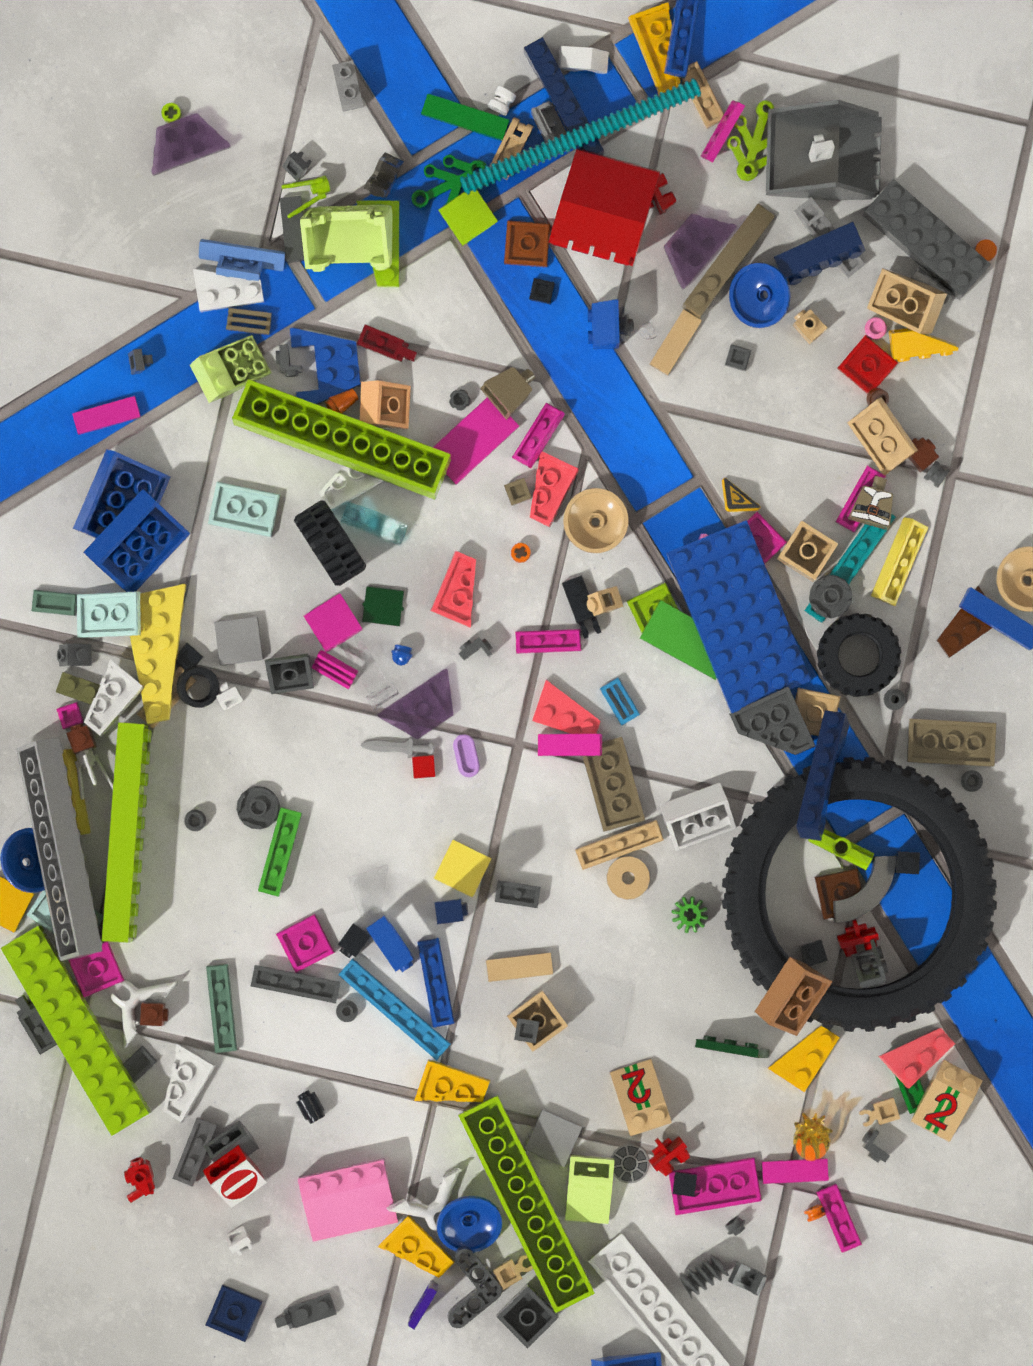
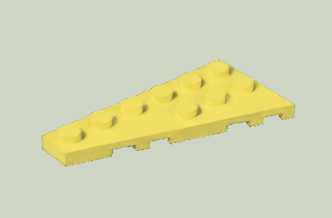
M186 584L140 593L141 635L130 636L138 681L144 687L141 691L148 725L170 720Z

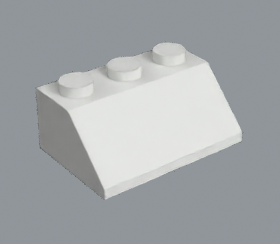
M720 783L659 805L675 851L736 829L727 797Z

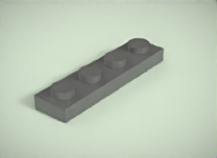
M255 965L251 987L336 1003L340 982Z

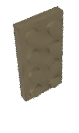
M909 719L907 762L994 767L996 723Z
M619 737L602 742V756H582L603 832L645 821L623 738Z

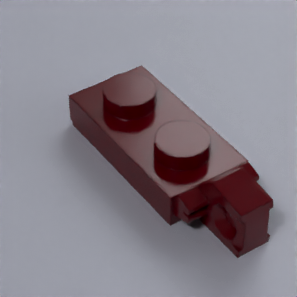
M364 325L357 341L358 346L395 361L402 362L403 358L414 362L417 357V352L408 349L409 344L403 339L368 325Z

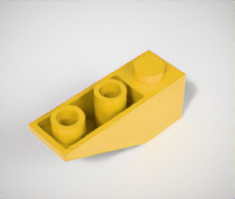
M909 328L888 330L891 356L893 359H897L898 362L909 361L910 357L918 356L919 359H926L932 357L931 354L940 353V356L952 355L953 351H958V347L954 343L929 334H919Z

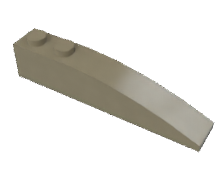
M760 204L756 205L683 303V309L701 319L775 218L774 214Z

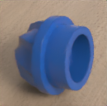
M395 644L394 650L391 651L393 661L399 666L408 664L413 656L411 654L412 648Z

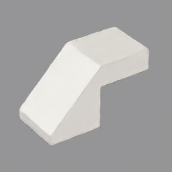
M560 46L558 66L561 69L572 72L587 70L605 74L608 69L609 52L589 47Z

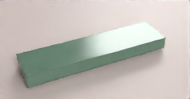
M228 964L206 966L215 1053L237 1051Z

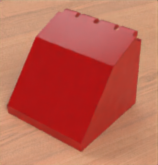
M577 148L560 199L549 243L567 249L570 240L573 241L571 249L573 251L588 254L591 246L595 247L592 256L609 260L612 252L616 253L613 262L633 266L660 171Z

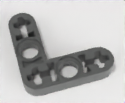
M461 1246L455 1251L454 1259L460 1269L475 1285L476 1289L448 1312V1321L453 1328L464 1327L495 1302L502 1293V1288L496 1278L476 1254L466 1246ZM461 1253L465 1255L469 1253L468 1258L472 1263L470 1267L465 1260L460 1261ZM476 1268L484 1270V1275L480 1279L472 1277V1272ZM486 1280L491 1287L497 1286L495 1294L491 1292L487 1294L488 1289L484 1284ZM473 1298L481 1301L477 1309H471L468 1305L469 1301ZM465 1305V1307H466L467 1311L470 1313V1315L467 1316V1313L465 1312V1313L462 1314V1316H461L462 1321H460V1322H459L458 1320L453 1321V1320H454V1316H453V1315H454L455 1313H457L458 1315H460L461 1313H463L464 1310H463L462 1307Z

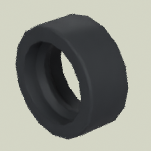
M190 667L179 676L177 693L185 704L195 708H203L212 704L217 698L219 681L217 676L207 668ZM195 674L205 676L210 682L209 694L201 700L192 699L186 692V682Z

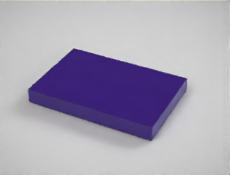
M430 1281L409 1316L408 1326L414 1330L437 1293L439 1284L435 1281Z

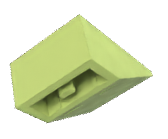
M252 335L201 355L190 364L209 403L244 388L248 379L256 382L271 374Z
M570 1154L565 1220L609 1224L614 1158Z

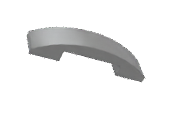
M812 197L794 211L814 239L835 230L824 216L825 213ZM860 257L849 258L842 261L837 267L849 278L863 267L865 263Z

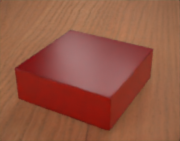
M434 755L412 757L414 779L435 777Z

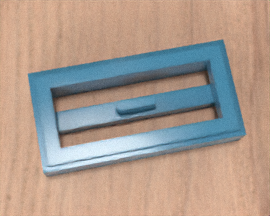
M619 678L600 688L621 726L640 715ZM613 685H618L634 714H629ZM609 688L611 690L616 701L618 702L619 706L621 707L622 711L627 717L624 720L618 712L617 708L615 707L614 703L612 702L606 689Z

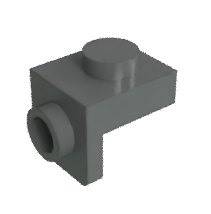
M288 344L279 345L280 351H276V364H280L281 373H285L286 377H296L298 373H303L302 366H290Z
M478 637L473 642L470 640L465 642L460 647L461 652L459 655L465 661L482 648L487 656L491 657L493 654L490 650L493 647L486 639L481 640Z
M91 644L59 645L57 651L59 666H92Z
M875 1128L872 1132L868 1130L862 1138L864 1142L862 1147L869 1151L867 1156L877 1163L880 1160L886 1162L890 1155L873 1144L879 1131Z
M737 1261L728 1282L758 1296L765 1286L767 1276Z

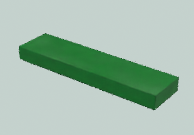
M427 94L421 112L422 116L500 141L503 140L509 124V119L431 94Z

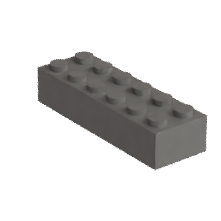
M894 179L863 214L868 221L932 277L939 279L938 282L953 292V295L959 300L991 265Z

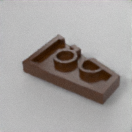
M977 586L975 590L984 595L980 587ZM961 608L936 641L947 657L950 658L991 630L992 627Z

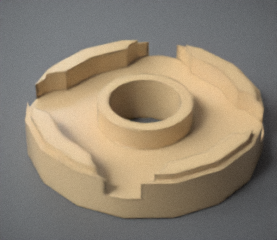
M631 856L617 859L612 863L607 872V884L611 892L617 897L626 900L641 896L648 888L650 882L649 871L646 865L641 860ZM625 872H632L635 879L633 883L625 884L622 881V875Z

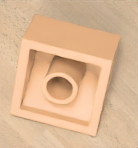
M379 380L361 382L360 421L379 428L408 429L411 386Z

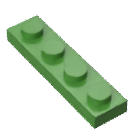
M280 808L259 884V892L277 897L280 896L302 813Z

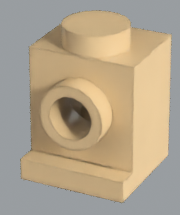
M803 309L794 317L796 322L793 326L809 345L828 328L811 309L807 312ZM808 320L812 321L813 327L808 328L805 322Z
M617 586L597 591L587 596V608L593 612L594 616L624 607Z

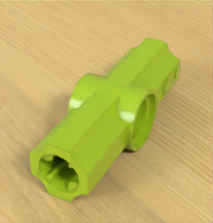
M825 828L821 841L807 840L864 870H867L874 856L873 852ZM839 841H843L847 847L846 851L842 854L838 853L835 849V845Z

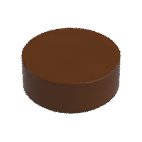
M881 388L871 389L866 397L868 406L878 398H882L887 405L889 402L888 393Z

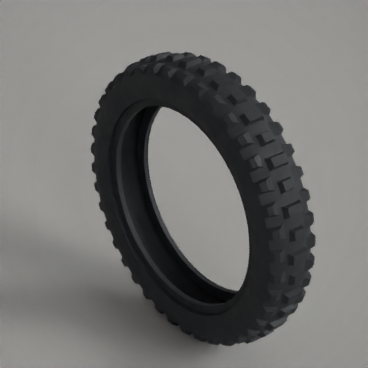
M844 757L843 762L836 763L828 804L857 799L884 803L905 812L930 833L945 858L951 879V910L945 931L928 958L915 970L894 982L864 989L830 985L807 1022L811 1023L813 1020H817L825 1028L832 1029L835 1025L843 1027L844 1031L853 1032L855 1028L871 1032L875 1031V1028L879 1026L891 1029L896 1028V1023L913 1022L916 1020V1015L933 1012L935 1010L934 1005L949 1000L952 997L950 992L959 986L962 987L967 982L965 976L976 969L979 964L976 960L983 951H986L989 944L985 939L990 935L994 926L991 916L994 915V910H997V901L993 900L997 884L996 880L992 879L994 863L992 858L987 857L989 853L985 838L980 839V832L977 829L979 825L975 819L970 820L968 818L967 808L961 802H955V799L951 796L952 792L946 787L940 789L939 784L934 782L935 779L928 775L922 777L921 774L916 772L915 768L907 766L904 769L902 766L897 765L896 762L890 760L881 763L875 761L874 757H865L864 761L860 759L854 760L853 757ZM811 765L803 768V773L798 776L789 775L784 778L783 785L777 788L772 787L767 791L768 797L765 800L755 803L752 807L753 814L747 819L744 818L740 824L742 831L738 834V837L733 838L731 846L734 849L725 862L728 872L726 873V878L722 879V887L726 888L724 900H722V908L727 909V920L724 921L726 930H731V938L733 940L731 945L734 950L739 951V955L742 958L740 961L744 969L749 968L750 974L753 976L752 981L757 986L762 985L766 991L769 990L790 958L779 944L768 918L765 895L766 880L772 858L779 844L792 827L797 824Z

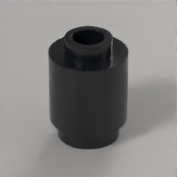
M307 1090L297 1096L299 1100L296 1101V1104L304 1119L308 1120L310 1124L325 1116L324 1108L315 1092L310 1093Z

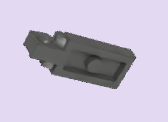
M24 995L17 998L15 1001L20 1008L17 1011L18 1019L41 1055L56 1046L57 1043L34 1004H29Z
M327 1293L289 1306L288 1309L283 1310L285 1315L275 1318L277 1328L288 1325L292 1329L336 1315L337 1312L331 1294Z

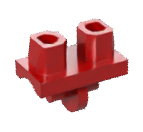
M664 173L659 174L652 199L653 202L650 207L651 209L656 206L660 215L666 213L668 208L676 203V198L672 191L662 195L659 190L668 184Z
M856 919L851 920V927L845 928V934L837 935L838 943L846 957L857 953L856 945L863 944L865 951L872 949L870 940L874 939L876 947L877 940H879L875 926L867 928L866 923L858 925Z
M679 1136L673 1141L668 1137L663 1142L657 1138L654 1141L658 1146L652 1150L655 1156L648 1161L656 1171L659 1170L663 1175L668 1176L674 1170L669 1161L676 1157L680 1163H683L690 1158V1155L686 1149V1144Z

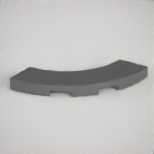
M896 856L873 857L872 870L865 886L849 898L833 901L834 923L859 918L880 903L892 883L895 873Z

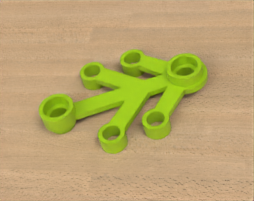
M768 100L761 101L756 106V114L759 117L753 137L746 127L747 120L744 116L740 115L738 118L743 121L742 126H738L737 122L734 125L748 149L747 157L744 156L739 147L741 144L739 137L732 136L727 140V147L732 150L739 163L736 168L737 175L743 181L753 180L758 174V169L767 165V156L755 161L758 152L767 148V138L762 141L761 138L768 118V112L763 111V106L767 105L769 109H774V105ZM731 139L737 141L736 147L730 144ZM745 166L750 167V174L745 173Z

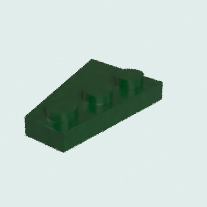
M704 1035L703 1039H696L695 1043L696 1048L754 1058H769L770 1049L758 1048V1044L745 1042V1045H738L737 1040L724 1039V1042L716 1041L717 1037Z

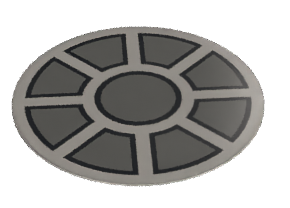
M622 1145L611 1156V1158H614L613 1175L621 1182L636 1183L643 1179L648 1172V1156L637 1145Z

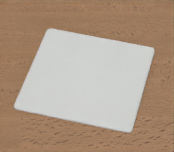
M363 906L326 918L337 954H341L339 951L341 947L338 944L352 924H355L369 934L366 929L369 927V923ZM370 937L365 946L374 943L372 937Z

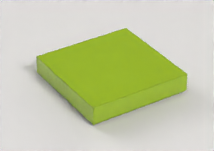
M477 189L476 192L471 191L469 195L465 192L461 193L438 209L462 246L498 222Z
M666 583L627 601L641 633L644 631L660 600L678 609Z

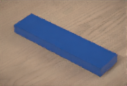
M676 0L664 74L680 78L687 76L699 0Z
M972 587L967 589L958 607L1027 650H1032L1033 626Z
M439 938L419 941L417 943L433 1028L455 1024Z

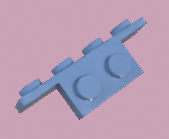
M201 239L199 243L200 259L218 261L216 275L259 281L262 268L276 271L284 270L285 252L205 239Z

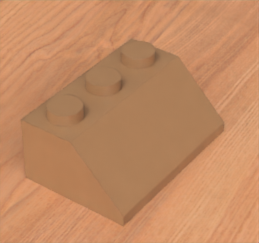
M790 957L754 1012L770 1026L797 1036L832 981L807 964Z

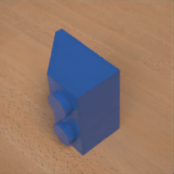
M618 299L592 303V309H588V322H592V331H588V344H593V349H619Z

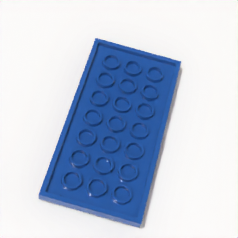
M747 520L666 553L730 713L737 712L741 708L786 687L793 689L811 681Z

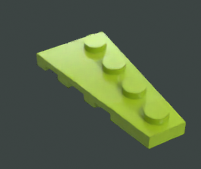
M356 200L357 205L392 206V264L386 270H375V267H373L377 287H399V201Z

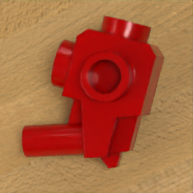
M143 1157L132 1159L128 1170L124 1171L127 1184L131 1183L132 1186L135 1185L136 1187L135 1191L127 1195L130 1203L143 1195L146 1197L149 1194H154L153 1170L150 1161L147 1159L143 1160Z

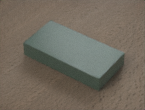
M34 590L31 611L75 616L77 594Z

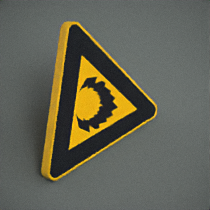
M723 478L722 487L726 511H758L761 508L759 504L727 478Z

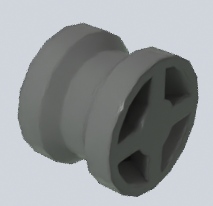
M935 461L924 476V479L932 481L934 486L938 488L950 470L942 468L940 463Z

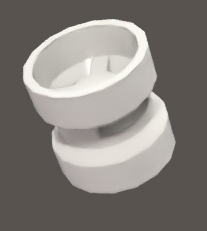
M498 86L495 90L496 96L490 100L488 107L506 116L509 112V105L514 102L516 95Z

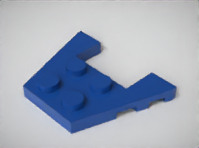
M290 328L292 348L314 346L319 389L296 392L298 398L318 405L328 400L329 397L361 385L356 341Z

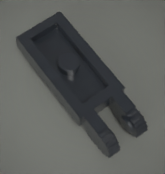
M582 575L563 582V589L584 639L589 638L588 630L583 622L588 619L592 620L594 631L597 634L602 633L596 616L587 608V596L589 593Z

